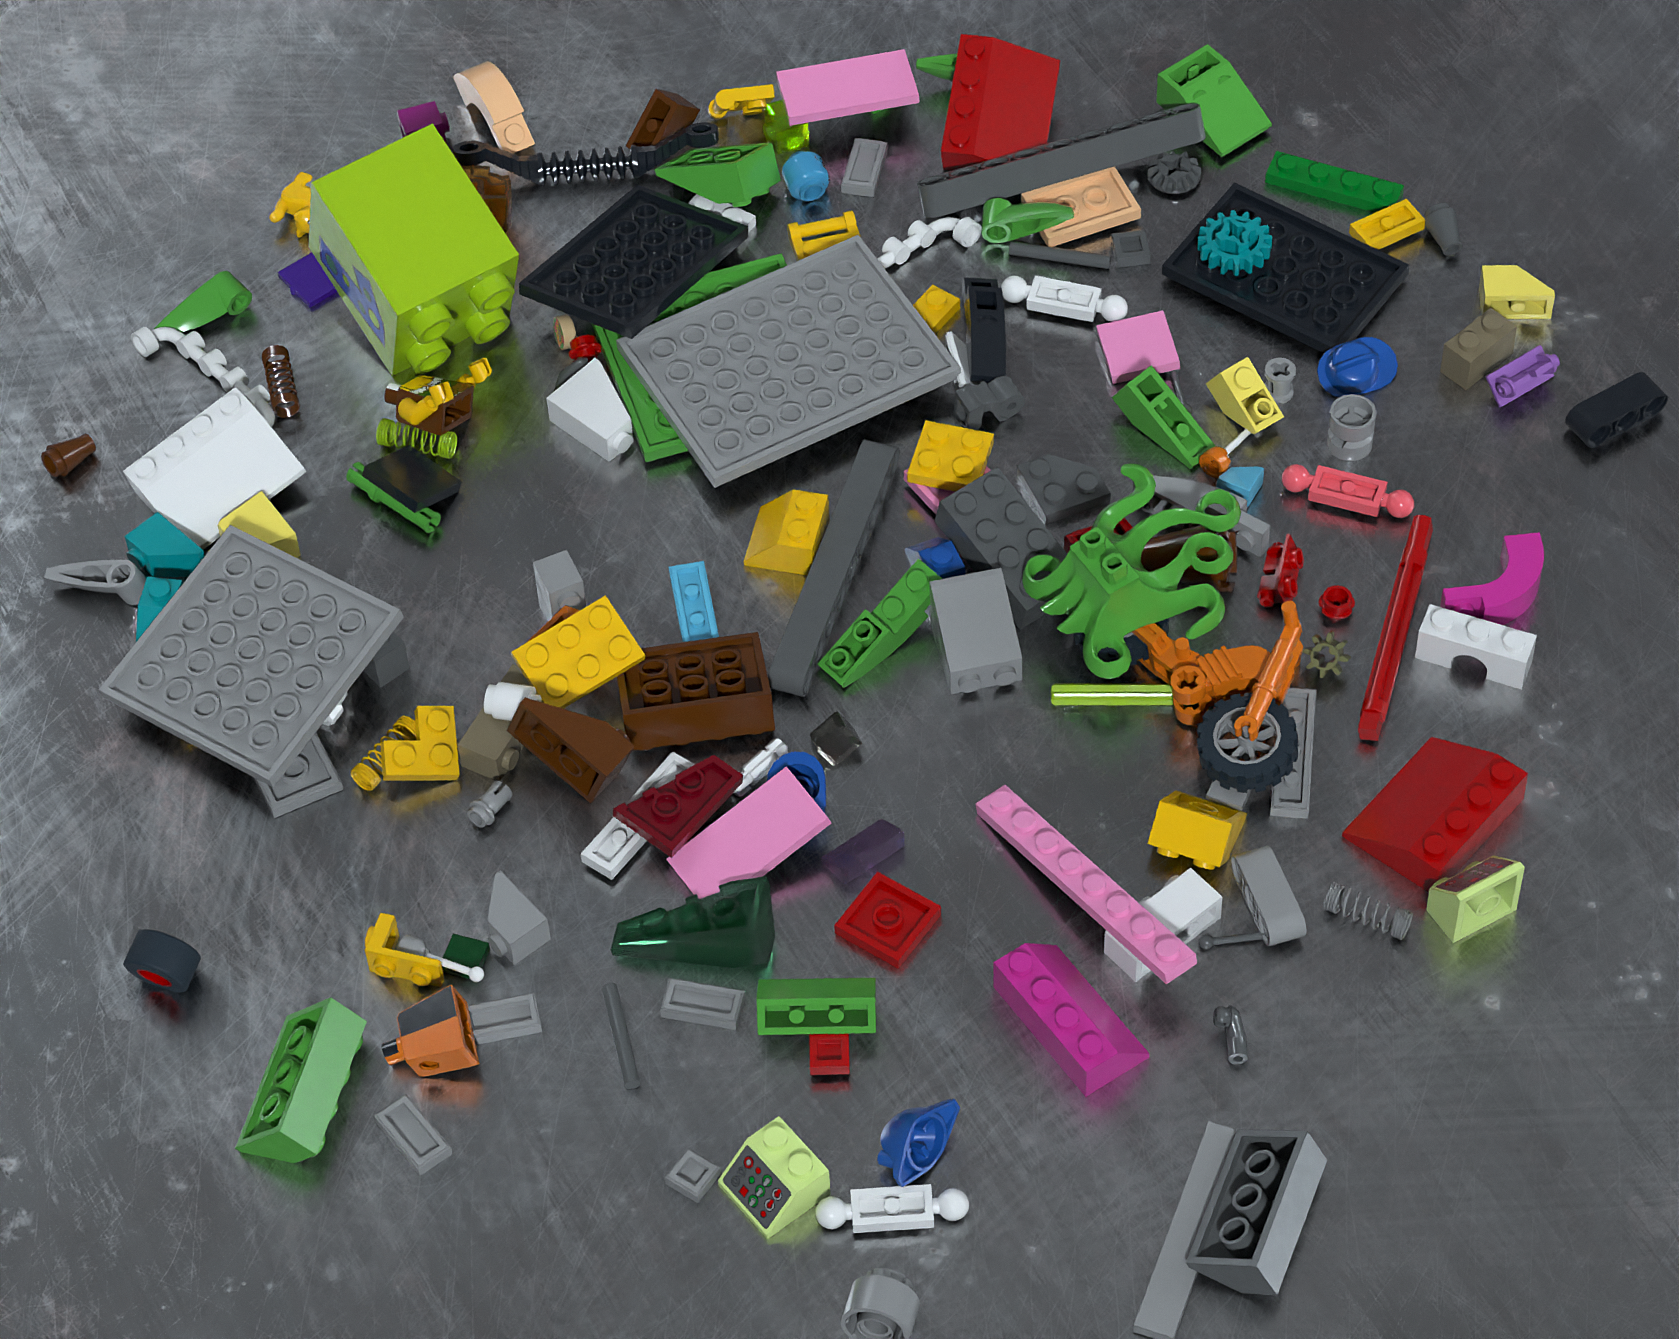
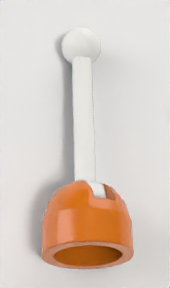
M1245 429L1225 448L1214 446L1206 450L1199 458L1202 470L1213 478H1219L1220 475L1227 471L1231 463L1228 454L1248 437L1251 432Z

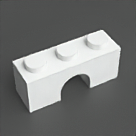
M1429 604L1419 629L1415 658L1451 668L1456 656H1472L1486 666L1487 680L1522 690L1532 664L1537 635Z

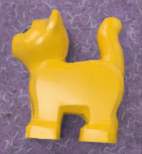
M299 172L294 181L283 189L275 210L269 215V219L273 223L282 220L285 213L294 215L298 238L309 233L311 188L306 186V183L310 182L313 177L304 172Z

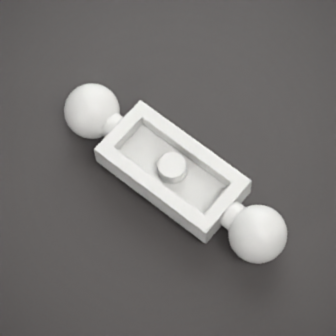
M1009 276L1001 285L1005 300L1011 303H1018L1026 298L1027 310L1089 322L1094 321L1096 312L1101 313L1107 321L1114 322L1122 320L1128 311L1127 302L1123 297L1110 295L1105 299H1101L1102 288L1040 276H1035L1032 286L1027 285L1026 281L1019 276Z
M931 1184L851 1189V1203L845 1204L840 1198L834 1196L826 1197L818 1203L815 1215L819 1224L827 1229H836L842 1226L846 1220H852L853 1233L934 1228V1214H940L943 1218L950 1221L959 1220L967 1214L969 1200L963 1191L956 1188L947 1189L939 1197L932 1198Z

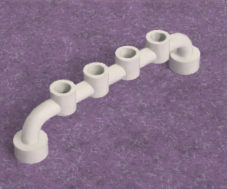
M945 217L935 220L929 225H926L921 220H917L909 227V238L903 242L896 237L887 239L882 247L883 255L877 259L885 269L894 263L903 264L907 261L912 251L920 246L923 248L929 247L934 242L936 235L944 231H953L954 240L964 247H970L979 239L982 227L970 217H965L961 220Z
M142 327L131 334L133 346L143 357H148L159 349L158 342L171 341L177 346L178 351L184 358L188 359L191 357L197 362L201 371L206 376L210 377L212 375L219 380L222 388L227 393L236 387L258 410L271 428L273 427L275 413L268 404L271 402V397L266 388L260 384L253 389L247 387L249 379L244 370L238 366L230 371L224 368L227 366V361L222 352L215 348L206 353L203 350L205 348L204 340L198 332L192 331L185 336L182 332L170 327H159L151 331L147 327Z

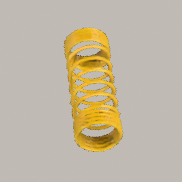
M405 715L401 716L393 724V729L386 732L387 736L381 737L380 743L374 745V750L368 751V757H363L361 763L355 765L351 770V777L356 784L365 790L372 791L381 782V777L378 773L383 775V772L372 762L374 761L382 767V759L378 755H381V752L377 751L376 747L381 745L385 738L387 740H396L389 737L390 732H394L398 740H402L398 734L404 740H417L414 719ZM374 752L379 761L371 758L370 754ZM368 759L374 769L363 764L364 760Z

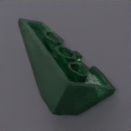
M767 876L730 881L719 885L720 892L699 899L698 895L695 894L685 898L686 904L666 911L660 907L619 922L610 951L614 956L729 968L769 963L775 940L769 880Z

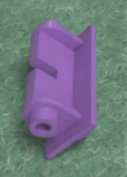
M1538 345L1486 375L1485 377L1498 407L1500 408L1554 377L1553 373L1556 372L1560 361L1555 354H1545L1542 346Z

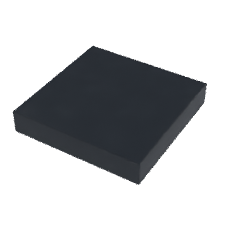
M410 445L365 465L362 473L364 478L414 513L459 492L462 483L458 478Z

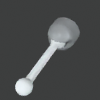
M407 934L398 945L397 951L437 959L443 967L466 974L474 982H479L484 978V971L478 966L469 968L430 954L428 944L420 937Z

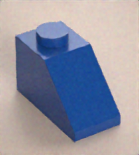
M937 537L905 548V553L911 565L919 558L942 579L965 575V565L951 540Z

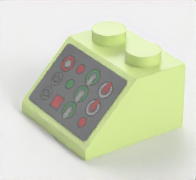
M1491 856L1482 862H1472L1463 872L1451 878H1442L1433 884L1429 889L1426 910L1451 942L1455 943L1517 910L1525 867L1520 861L1498 856Z
M780 1116L746 1139L718 1179L719 1187L767 1240L831 1194L829 1170Z

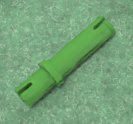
M361 462L353 464V467L358 472L349 468L346 480L367 492L372 501L376 503L382 502L422 528L426 533L434 531V528L429 523L436 527L439 525L441 515L438 512L426 507L414 513L364 478L362 473L365 466Z

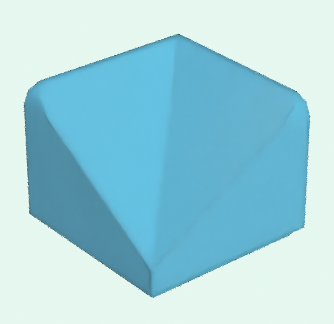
M1258 466L1231 467L1219 476L1216 487L1248 500V508L1263 484L1264 468Z

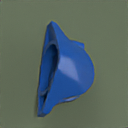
M947 1099L927 1107L910 1108L895 1115L885 1125L880 1137L883 1150L879 1152L877 1161L879 1165L893 1169V1177L899 1186L904 1187L929 1171L940 1158L960 1110L955 1099Z

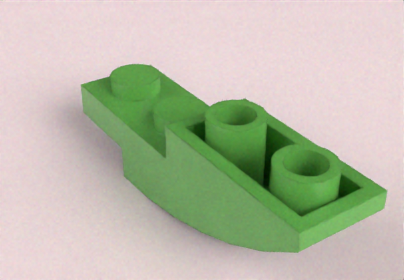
M918 558L871 613L865 609L819 661L818 665L844 688L861 678L901 646L928 618L924 611L930 605L929 581L942 578Z

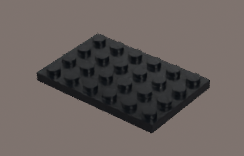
M1234 182L1162 265V275L1325 353L1334 346L1355 340L1409 274L1410 265ZM1231 210H1235L1237 216L1241 217L1245 212H1249V219L1251 220L1260 217L1261 226L1268 225L1269 235H1272L1270 258L1264 259L1262 268L1253 265L1251 274H1248L1244 269L1240 270L1238 276H1235L1233 270L1229 269L1225 274H1220L1221 267L1208 268L1209 260L1201 261V251L1197 250L1199 230L1201 226L1206 227V219L1211 218L1217 221V214L1219 212L1228 217Z
M637 184L519 283V295L621 336L633 339L748 238V226Z

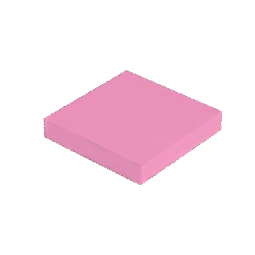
M1163 310L1096 326L1112 384L1133 380L1151 365L1158 374L1180 369V360Z

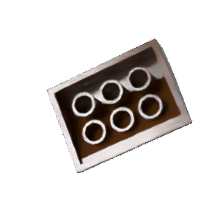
M758 632L641 648L645 654V660L617 676L624 730L630 742L635 746L633 750H650L654 747L675 744L686 745L690 742L711 739L722 740L726 737L746 734L757 735L775 730L772 695Z

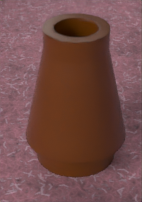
M85 433L76 438L48 445L46 451L42 452L41 459L44 467L53 477L59 475L66 476L86 457L94 453L96 446L92 438Z

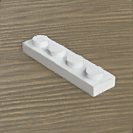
M672 752L628 800L626 805L642 797V793L652 787L657 789L674 780L676 774L695 764ZM613 817L581 853V859L584 864L612 880L647 840Z

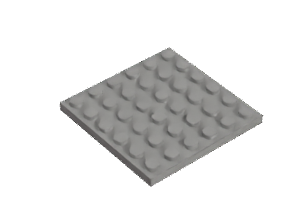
M229 525L99 688V692L103 698L274 787L404 616L400 609Z

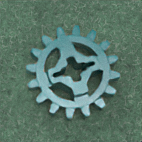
M1231 210L1228 217L1219 212L1217 214V221L1208 218L1206 219V227H1200L1197 250L1201 251L1200 259L1201 261L1209 260L1208 268L1210 269L1216 266L1221 267L1220 274H1225L1228 269L1233 270L1235 276H1238L1242 269L1251 274L1253 265L1262 268L1264 259L1270 258L1272 235H1269V226H1261L1260 217L1253 220L1249 219V212H1245L1242 217L1237 216L1235 210Z

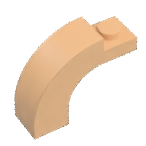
M486 61L453 76L466 107L472 104L478 107L499 149L515 154L535 145L522 115L524 109L512 86L496 65Z

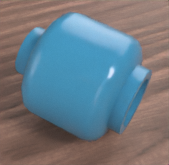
M795 152L782 167V176L791 196L796 199L808 202L817 200L825 193L829 186V174L822 158L815 152Z

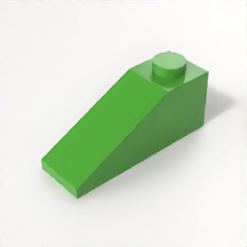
M1152 365L1111 397L1136 428L1189 469L1199 463L1200 456L1206 450L1215 446Z

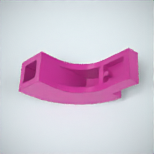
M1540 532L1504 536L1500 555L1504 573L1496 580L1482 585L1443 588L1440 607L1500 625H1505L1518 618L1533 603L1539 589L1544 562V549Z

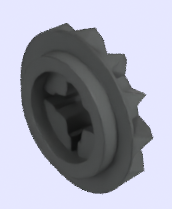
M1172 150L1169 155L1160 153L1157 159L1150 160L1147 176L1149 182L1156 189L1165 193L1179 194L1193 189L1199 183L1201 167L1198 166L1197 158H1189L1187 152L1178 155ZM1175 167L1180 168V171L1176 170L1168 176L1169 170H1173Z

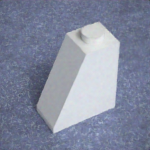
M594 358L546 398L549 421L608 462L620 453L627 451L634 442L631 418L598 359Z

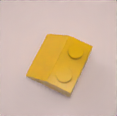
M793 489L760 506L743 561L744 566L807 576L830 521L828 495Z
M1176 790L1159 801L1147 844L1157 847L1156 851L1164 856L1178 858L1180 854L1192 858V863L1198 867L1214 870L1215 866L1221 867L1228 861L1246 820L1247 813Z

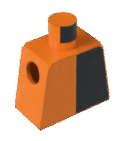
M453 985L446 986L400 1012L397 1016L400 1037L382 1043L383 1055L389 1065L405 1060L418 1076L422 1077L479 1064L468 1004Z

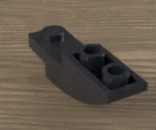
M964 277L962 293L967 325L965 342L970 381L990 383L998 377L1006 376L1002 288L998 287L997 279Z

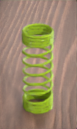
M382 418L376 431L377 444L392 447L395 444L397 449L403 446L406 447L405 443L409 436L410 426L405 424L402 435L403 443L401 446H398L396 441L400 434L401 423L396 422L395 424L393 419ZM415 427L413 428L411 446L415 448L414 445L419 433V429ZM422 430L421 447L417 451L422 450L424 454H428L431 451L433 456L439 455L446 459L453 457L457 446V435L455 432L448 431L439 437L438 452L434 454L432 448L437 435L434 434L433 438V433H431L430 448L425 452L423 447L428 432Z

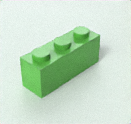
M876 978L758 979L756 999L758 1035L876 1033Z

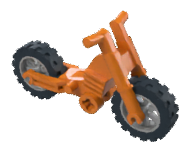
M1286 601L1281 605L1285 626L1280 638L1276 640L1271 653L1255 645L1226 649L1223 645L1220 647L1221 649H1215L1211 654H1204L1203 657L1190 649L1188 639L1180 637L1173 640L1168 637L1169 618L1143 626L1124 636V641L1131 654L1132 661L1130 666L1137 664L1136 661L1139 660L1154 675L1169 684L1174 697L1173 704L1177 719L1187 725L1199 724L1197 729V747L1201 766L1203 769H1207V776L1213 782L1219 781L1220 786L1230 790L1232 787L1236 788L1237 792L1247 793L1248 790L1255 789V792L1266 790L1265 786L1270 784L1274 787L1282 782L1281 777L1284 774L1288 776L1291 773L1293 762H1296L1298 759L1299 745L1296 723L1293 716L1289 717L1288 709L1282 704L1295 676V668L1301 663V655L1303 653V645L1299 640L1302 627L1298 618L1296 604L1293 601ZM1073 633L1076 644L1080 645V650L1083 653L1085 634ZM1106 647L1097 653V656L1103 662H1112L1119 658L1118 652L1113 648ZM1198 703V708L1195 710L1192 707L1184 709V705ZM1214 706V709L1210 711L1209 707ZM1229 731L1236 737L1235 739H1222ZM1274 736L1276 739L1274 747L1265 744L1266 739ZM1237 748L1231 756L1222 751V749Z

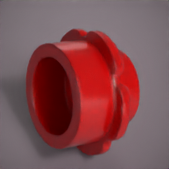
M582 335L570 342L571 350L568 354L571 359L576 360L577 358L584 357L588 358V362H590L594 358L598 359L597 356L601 354L602 346L597 343L595 336Z
M1334 585L1324 591L1319 598L1318 604L1322 607L1321 611L1326 617L1344 619L1351 615L1355 601L1347 588Z

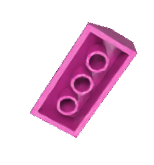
M1024 943L993 962V987L1085 1097L1149 1058V1052L1057 945Z

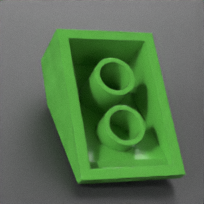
M772 142L693 148L655 169L656 176L715 203H732L733 207H741L752 203L751 198L769 193V188L781 181Z

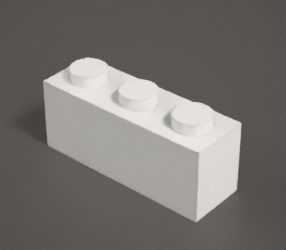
M1190 868L1180 876L1175 875L1171 877L1159 892L1152 897L1147 896L1143 898L1139 904L1184 944H1187L1221 918L1222 896ZM1107 930L1105 931L1104 953L1134 982H1137L1151 971Z

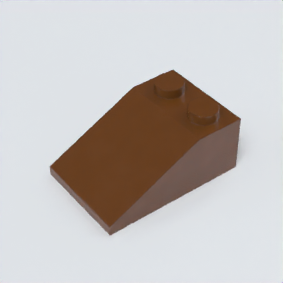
M526 697L520 702L507 729L508 733L589 803H592L619 775L635 747L625 732L619 728H613L606 721Z

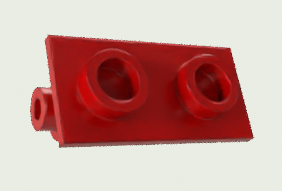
M1286 534L1284 544L1275 542L1267 549L1263 568L1267 576L1261 577L1257 593L1259 602L1264 607H1272L1275 603L1283 604L1286 601H1292L1293 597L1297 595V577L1299 569L1303 567L1304 557L1302 550L1299 547L1297 548L1290 534Z

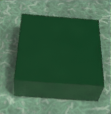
M453 933L442 958L469 968L476 966L483 968L490 952V945L485 941ZM442 966L444 973L470 979L466 974Z

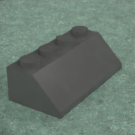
M1237 1130L1186 1261L1189 1268L1240 1293L1278 1295L1327 1162V1158L1308 1131Z

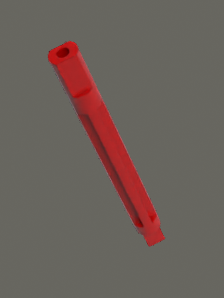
M1416 515L1413 517L1406 547L1402 552L1360 711L1358 732L1362 740L1378 741L1382 724L1386 719L1433 532L1431 517L1426 515Z

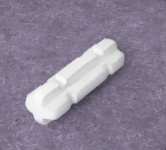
M779 738L770 741L765 746L766 751L760 750L740 768L742 770L741 774H743V783L734 792L737 797H741L751 789L750 784L755 785L768 774L776 760L782 755L788 754L787 745Z

